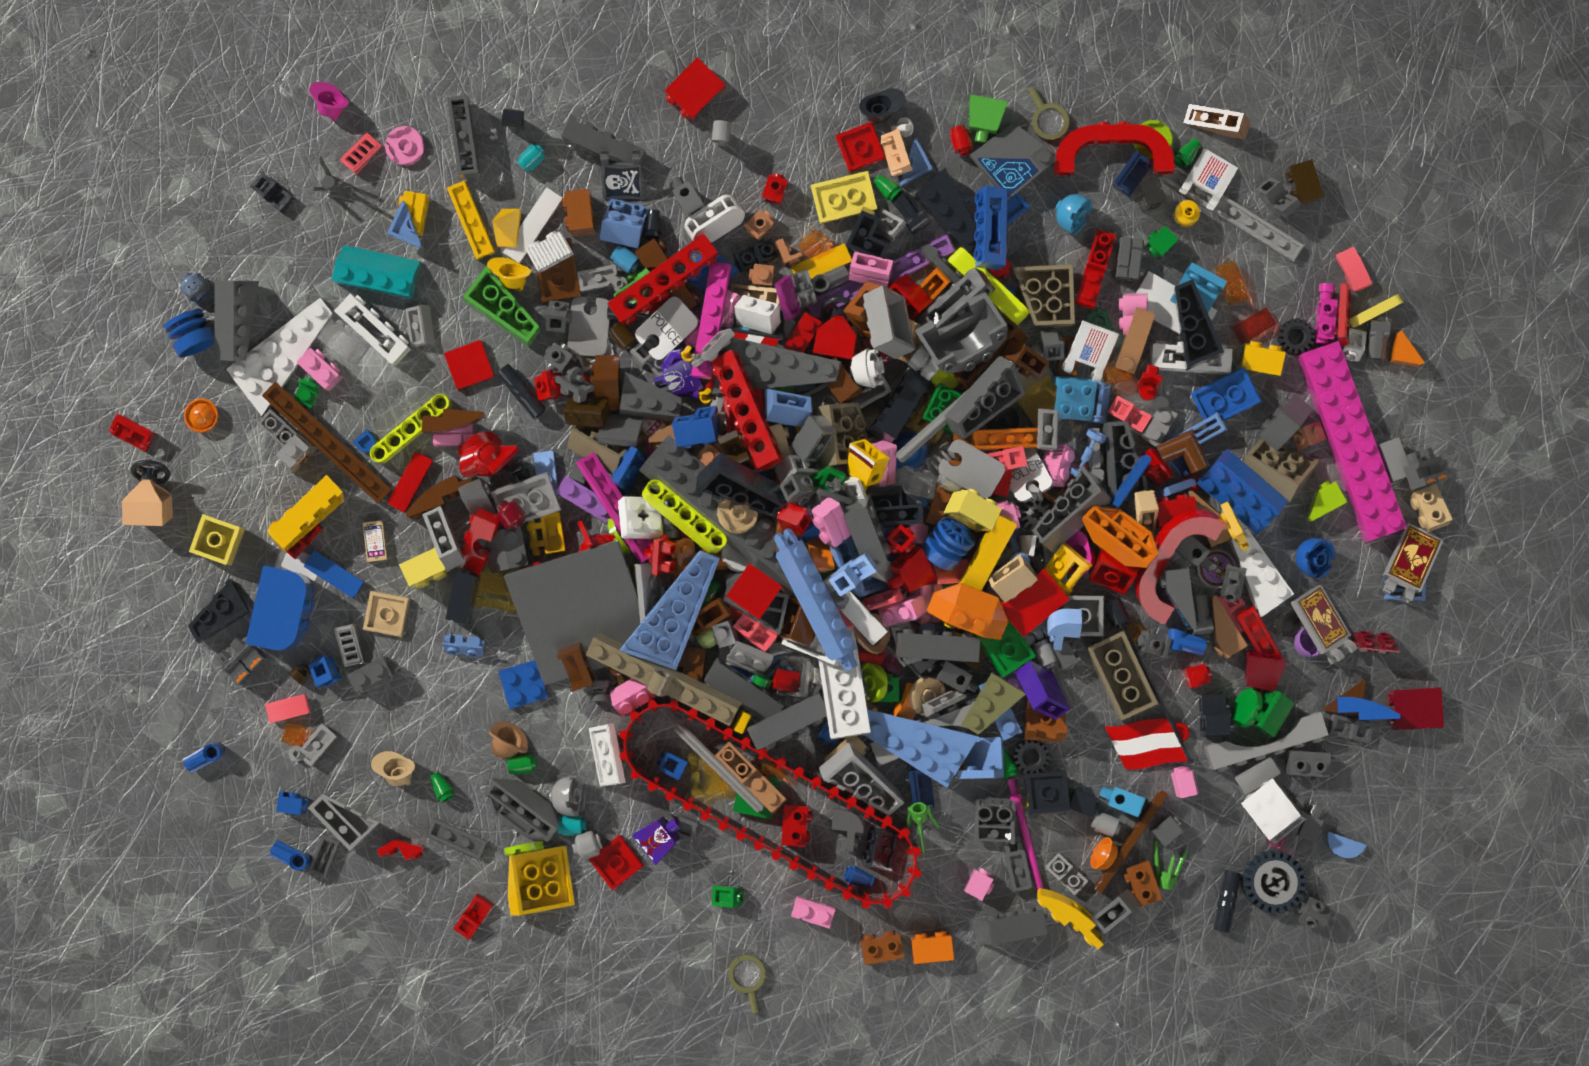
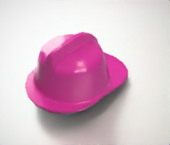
M315 82L309 87L310 94L316 100L318 112L323 116L329 117L332 121H336L338 116L343 113L344 108L349 104V101L330 83Z
M1078 530L1065 543L1092 564L1088 570L1091 571L1096 562V556L1090 548L1086 535ZM1075 562L1068 573L1072 576L1079 565Z

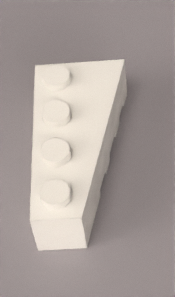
M1245 529L1243 531L1248 538V550L1242 551L1241 547L1233 539H1230L1228 544L1238 568H1247L1244 583L1253 606L1259 616L1262 617L1294 595V593L1251 532Z

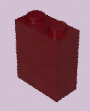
M1441 687L1389 690V694L1386 697L1387 705L1390 706V709L1400 714V719H1388V724L1392 730L1444 727Z

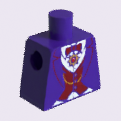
M662 816L640 828L631 836L656 865L679 841L680 836L676 831L682 827V823L676 817L668 822Z

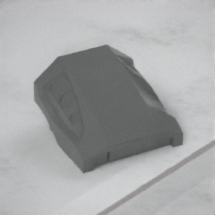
M1004 798L976 800L975 843L989 841L1015 844L1016 801Z

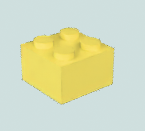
M969 489L953 492L944 514L979 532L992 530L1002 509L996 506L997 503L988 498L984 499L980 497L979 492Z
M202 514L189 552L232 566L245 528Z
M435 548L399 564L408 585L416 589H422L430 585L429 581L433 579L438 581L447 577V573L451 571L446 570Z

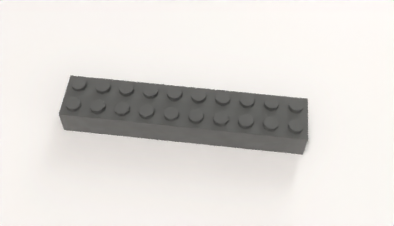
M668 435L639 471L650 480H659L723 532L727 539L726 543L754 567L782 586L781 590L788 594L790 598L796 597L776 558V542L774 540L776 524L764 514L758 512L754 526L747 532L736 534L724 529L719 523L717 516L718 506L724 498L718 500L705 492L703 494L695 493L697 475L706 466L688 450L683 448V446L677 447L676 441Z

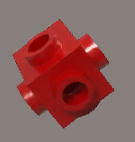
M546 370L541 372L542 375L534 377L538 401L554 400L566 396L560 392L561 385L555 382L556 376L562 377L561 372L553 373V370Z
M900 524L898 528L894 526L886 534L888 536L886 542H888L890 550L894 554L897 552L900 555L904 552L908 554L915 546L913 544L915 541L913 535L915 533L908 526L903 527ZM897 539H904V544L899 545Z

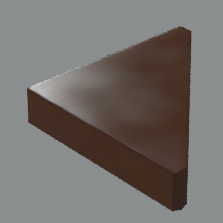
M1361 680L1340 696L1363 698L1366 680ZM1337 698L1323 707V711L1338 713ZM1359 712L1340 713L1359 717Z

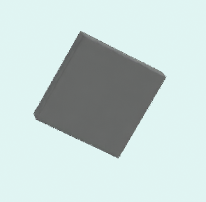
M610 414L605 427L599 429L597 443L637 447L643 425V417Z

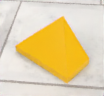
M501 209L492 220L498 247L517 248L521 209Z

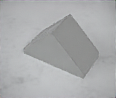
M881 208L878 212L881 214V217L875 229L893 243L904 230L906 222Z

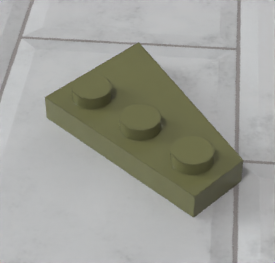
M992 672L963 720L962 725L979 735L1025 696V692Z

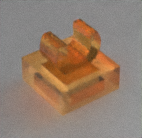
M286 722L281 742L302 746L307 727Z

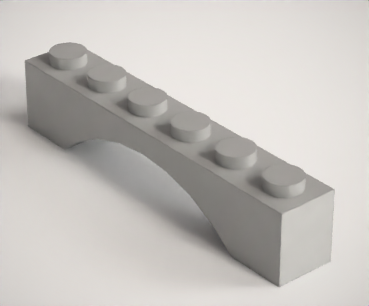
M976 698L966 701V706L961 708L958 705L948 708V713L940 715L939 712L928 716L929 720L922 723L938 727L949 725L965 727L962 725V722ZM874 741L870 743L879 766L898 759V756Z
M1315 712L1298 717L1294 725L1284 735L1267 744L1239 746L1222 740L1206 745L1204 749L1210 769H1216L1217 772L1229 769L1228 765L1236 764V766L1247 764V760L1255 758V761L1267 758L1266 754L1271 752L1277 755L1286 752L1285 748L1291 746L1293 749L1305 746L1304 742L1312 741V743L1323 741V737L1327 736L1328 732L1322 712Z

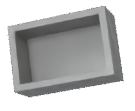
M883 285L863 294L864 309L867 313V325L870 329V341L873 348L895 359L914 351L915 346L905 297Z

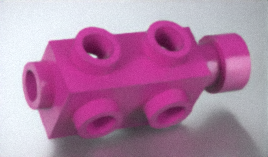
M1321 283L1319 284L1320 300L1316 310L1314 340H1316L1317 344H1328L1338 335L1336 317H1339V306L1337 305L1338 300L1332 299V294L1335 293V285Z

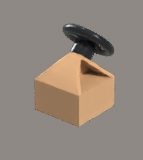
M136 461L131 465L130 471L133 477L139 480L140 483L122 500V525L163 526L173 518L172 494L158 484L165 483L170 479V470L164 464L157 461ZM142 466H153L154 468H146ZM159 472H164L165 475L163 477L157 478Z

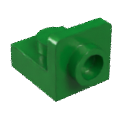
M305 377V380L299 378L298 382L300 384L294 399L299 404L313 409L321 386L317 385V381L312 378Z
M713 885L712 906L728 908L742 906L744 901L743 887Z

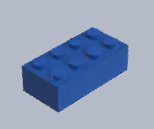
M1229 449L1223 452L1197 482L1202 489L1220 504L1228 501L1236 517L1256 535L1283 510L1288 502L1283 495Z

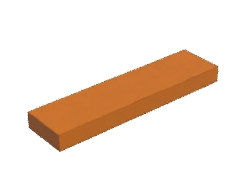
M1038 428L976 430L971 434V445L979 450L1011 449L1023 446V448H1037Z

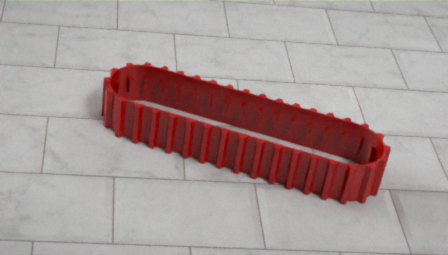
M657 699L649 701L648 708L641 712L634 710L629 714L632 721L627 729L621 730L619 736L624 739V751L619 754L620 760H627L632 769L630 776L633 779L640 777L648 782V790L654 791L656 788L666 792V800L679 799L684 802V810L689 811L692 807L701 812L702 820L706 821L710 817L719 822L718 829L724 831L728 827L737 832L736 839L741 841L747 837L755 842L754 849L757 851L765 847L772 851V859L775 861L780 857L790 861L789 868L794 871L798 867L806 870L809 880L812 881L816 877L824 880L825 889L830 891L833 887L842 890L843 899L848 900L854 897L861 900L863 908L868 909L871 904L881 903L886 908L892 907V900L897 899L901 895L909 897L911 894L909 886L912 884L913 879L921 877L922 873L920 868L917 867L916 857L921 854V850L918 844H912L909 840V829L905 825L898 828L892 823L890 815L884 814L882 817L876 815L873 806L869 804L865 807L856 803L857 798L853 794H850L847 798L839 794V788L835 784L830 788L821 784V776L816 774L813 778H810L803 774V766L798 765L796 768H792L787 765L785 756L781 755L776 759L768 754L769 749L765 750L763 747L757 750L756 747L751 745V737L746 736L744 739L736 737L734 729L730 726L724 730L716 725V719L711 717L706 720L699 716L698 710L694 708L688 710L681 707L680 701L672 699L670 704H660ZM660 706L672 707L671 712H676V709L684 711L690 715L689 720L692 721L693 718H696L707 724V730H710L712 727L725 734L723 739L727 740L730 737L743 744L741 749L745 750L748 747L759 753V759L762 760L763 757H766L777 763L776 768L778 770L781 766L795 773L793 778L796 780L800 776L813 783L811 788L815 789L818 786L829 792L828 797L830 799L836 796L847 802L846 807L848 809L854 806L865 812L864 817L866 819L870 815L883 822L881 824L882 828L885 829L888 825L899 832L897 837L901 839L904 836L911 847L907 849L908 855L912 854L913 857L912 868H907V872L910 873L904 884L900 882L898 884L899 889L887 895V892H884L881 897H869L870 894L866 892L865 896L852 890V885L848 884L846 887L835 881L834 875L831 874L828 877L817 871L815 864L812 867L799 861L800 856L797 854L795 858L781 851V845H778L777 848L763 841L765 838L763 835L760 838L746 831L747 826L744 825L743 828L738 827L728 821L729 816L726 815L724 819L711 812V806H708L706 809L693 801L695 797L691 796L688 799L676 792L677 787L674 786L670 789L658 782L659 777L656 776L655 779H652L643 773L642 770L644 768L642 766L637 767L632 758V755H635L634 751L630 752L629 739L634 737V733H631L633 725L636 721L641 722L643 720L641 715L646 711L653 709V712H658V707Z

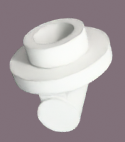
M902 117L898 120L897 125L891 126V131L899 129L903 137H908L913 133V123L909 118Z

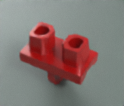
M1148 365L1146 373H1142L1136 386V392L1139 393L1143 400H1153L1162 382L1163 376L1158 375L1159 367Z
M1152 447L1141 455H1148L1152 458L1145 469L1144 475L1146 477L1149 476L1157 487L1174 476L1172 469L1164 464L1163 460L1159 457L1160 454Z
M662 535V538L655 539L654 543H650V548L644 550V556L649 558V563H652L653 575H659L662 572L671 573L675 570V562L669 560L668 555L675 553L676 543L669 541V536Z

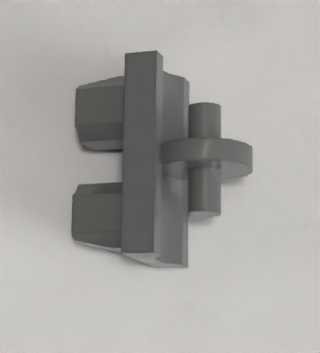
M808 270L789 275L792 277L800 309L808 305L817 304Z
M578 367L568 369L567 374L563 377H555V382L561 385L560 392L564 395L574 394L573 400L577 403L586 401L587 393L594 391V385L584 380L583 371Z
M835 478L832 482L826 481L825 487L830 488V490L814 486L816 494L813 504L816 506L821 505V502L826 498H832L840 503L844 512L846 505H851L853 499L838 493L839 491L845 492L846 487L841 485V479Z
M1227 564L1220 594L1224 596V600L1235 602L1236 599L1240 600L1247 568H1238Z

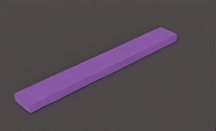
M948 234L926 244H930L938 250L939 258L941 256L946 258L956 252ZM922 247L893 260L889 285L905 273L911 275L931 265L922 255ZM851 280L816 297L818 303L807 306L811 315L816 319L821 318V306L829 298L841 296L852 300L864 283ZM841 302L833 303L837 307H844L847 305ZM827 308L826 312L828 315L832 313V311Z

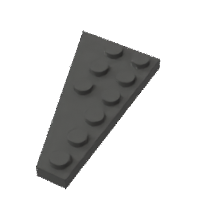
M734 337L730 339L731 343L722 349L721 352L722 355L733 350L739 354L754 390L836 382L841 366L840 361ZM730 371L728 373V380L732 379L734 374L733 371ZM719 378L715 379L712 394L722 393L719 388L721 384Z

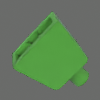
M970 95L969 130L976 132L975 142L985 144L988 134L996 135L1008 101Z

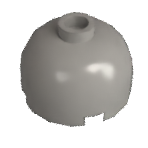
M563 777L553 786L549 798L558 813L565 816H579L578 813L583 812L586 803V792L581 791V785H584L580 777Z

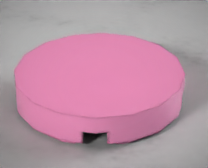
M401 126L389 133L385 142V149L393 162L398 165L408 166L415 164L421 159L424 154L425 144L423 137L417 130L408 126Z

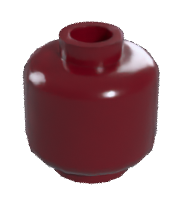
M505 500L497 507L500 511L496 517L506 529L512 528L515 530L526 520L524 518L526 512L516 500L511 502Z

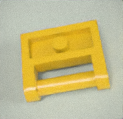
M1063 543L1044 569L1062 591L1069 596L1073 591L1074 585L1083 573L1091 568L1092 564L1080 556L1067 543ZM1076 562L1079 567L1067 583L1064 584L1061 580Z

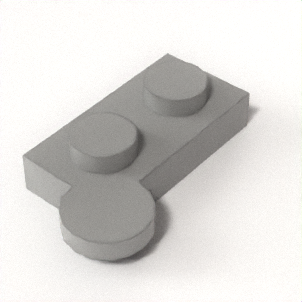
M616 264L577 272L581 292L611 286L618 292L628 285L624 277L618 276Z
M731 328L719 331L702 349L703 353L701 355L698 353L692 357L693 361L691 364L693 367L699 366L704 361L708 360L710 362L717 358L718 352L731 343L730 339L735 335Z
M1158 396L1153 400V408L1156 410V413L1140 439L1155 448L1161 444L1178 415L1168 408L1169 402L1163 396Z
M322 723L304 743L303 747L293 746L290 748L289 758L296 762L303 759L312 767L338 735Z

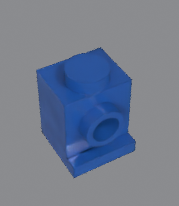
M321 655L314 659L315 662L308 665L316 687H328L343 679L338 673L333 657Z
M825 721L816 739L834 748L839 738L831 740L829 725Z
M666 751L665 754L661 753L656 764L659 765L658 770L680 780L688 761ZM669 761L675 762L674 768L668 766Z
M281 791L278 796L276 812L302 815L308 809L309 799L302 798L299 793L289 792V795H287V791Z

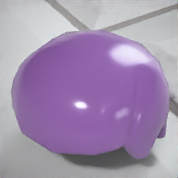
M1302 628L1294 637L1296 651L1304 657L1319 655L1320 653L1305 628Z

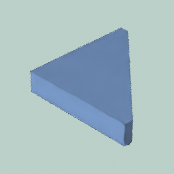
M917 138L914 139L909 154L913 170L903 174L900 182L901 187L934 170Z
M402 201L387 234L422 249L405 201Z
M1191 478L1158 490L1154 494L1157 500L1197 484L1195 479Z

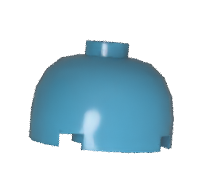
M1071 194L1060 200L1055 208L1058 225L1070 234H1078L1087 222L1084 219L1086 213H1091L1092 200L1079 194Z

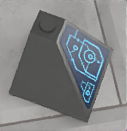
M1014 122L970 155L972 160L995 187L1007 189V201L1049 170L1056 162L1054 156L1041 142Z
M1189 568L1164 571L1163 576H1160L1161 587L1165 588L1166 594L1186 629H1197Z

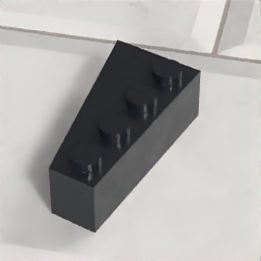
M1192 279L1175 286L1174 297L1187 371L1223 356L1224 350L1194 280Z

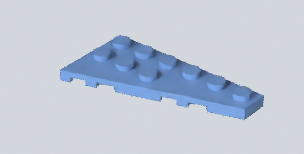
M699 551L619 650L676 670L720 558Z
M867 709L871 733L863 734L945 787L949 786L979 736Z

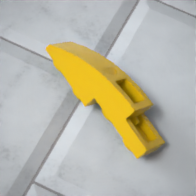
M1042 888L1037 890L1038 903L1044 909L1047 907L1056 922H1061L1064 926L1070 922L1073 929L1077 932L1080 931L1084 935L1085 941L1090 946L1094 945L1097 950L1104 945L1103 936L1094 928L1096 926L1092 919L1094 916L1088 910L1060 893Z

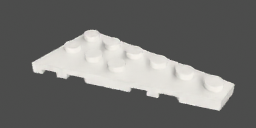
M322 298L316 300L249 351L246 361H236L226 369L261 416L266 414L268 407L271 405L262 397L264 392L275 381L281 387L287 383L299 365L297 361L311 348L318 334L322 332L333 316L332 311Z

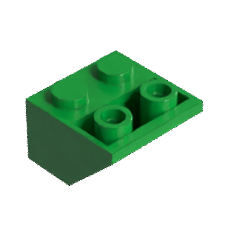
M1279 691L1266 692L1263 696L1262 710H1259L1257 720L1252 726L1266 735L1275 738L1295 703Z

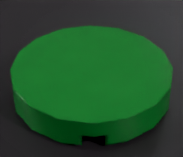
M1250 688L1243 690L1237 696L1231 710V718H1233L1235 725L1248 728L1256 722L1258 712L1263 707L1261 693Z

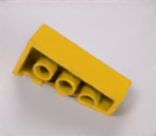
M326 475L299 502L289 508L279 521H274L268 527V536L284 553L287 552L345 501L343 492Z

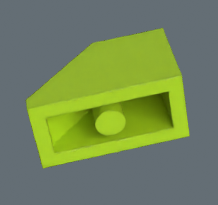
M1328 480L1318 485L1319 490L1314 492L1307 515L1308 522L1347 503L1336 481L1330 483Z

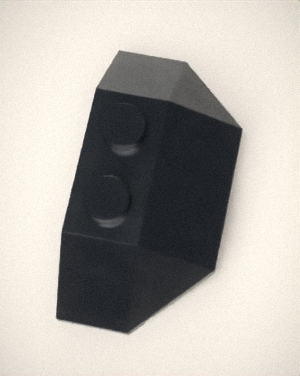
M903 485L867 488L865 491L866 495H871L882 528L898 527L900 524L903 527L924 524L923 503Z

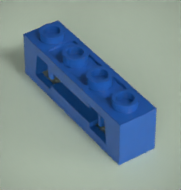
M984 186L977 191L975 196V202L977 203V211L975 213L976 231L974 234V240L976 241V250L974 252L975 267L997 271L1006 265L1007 189Z

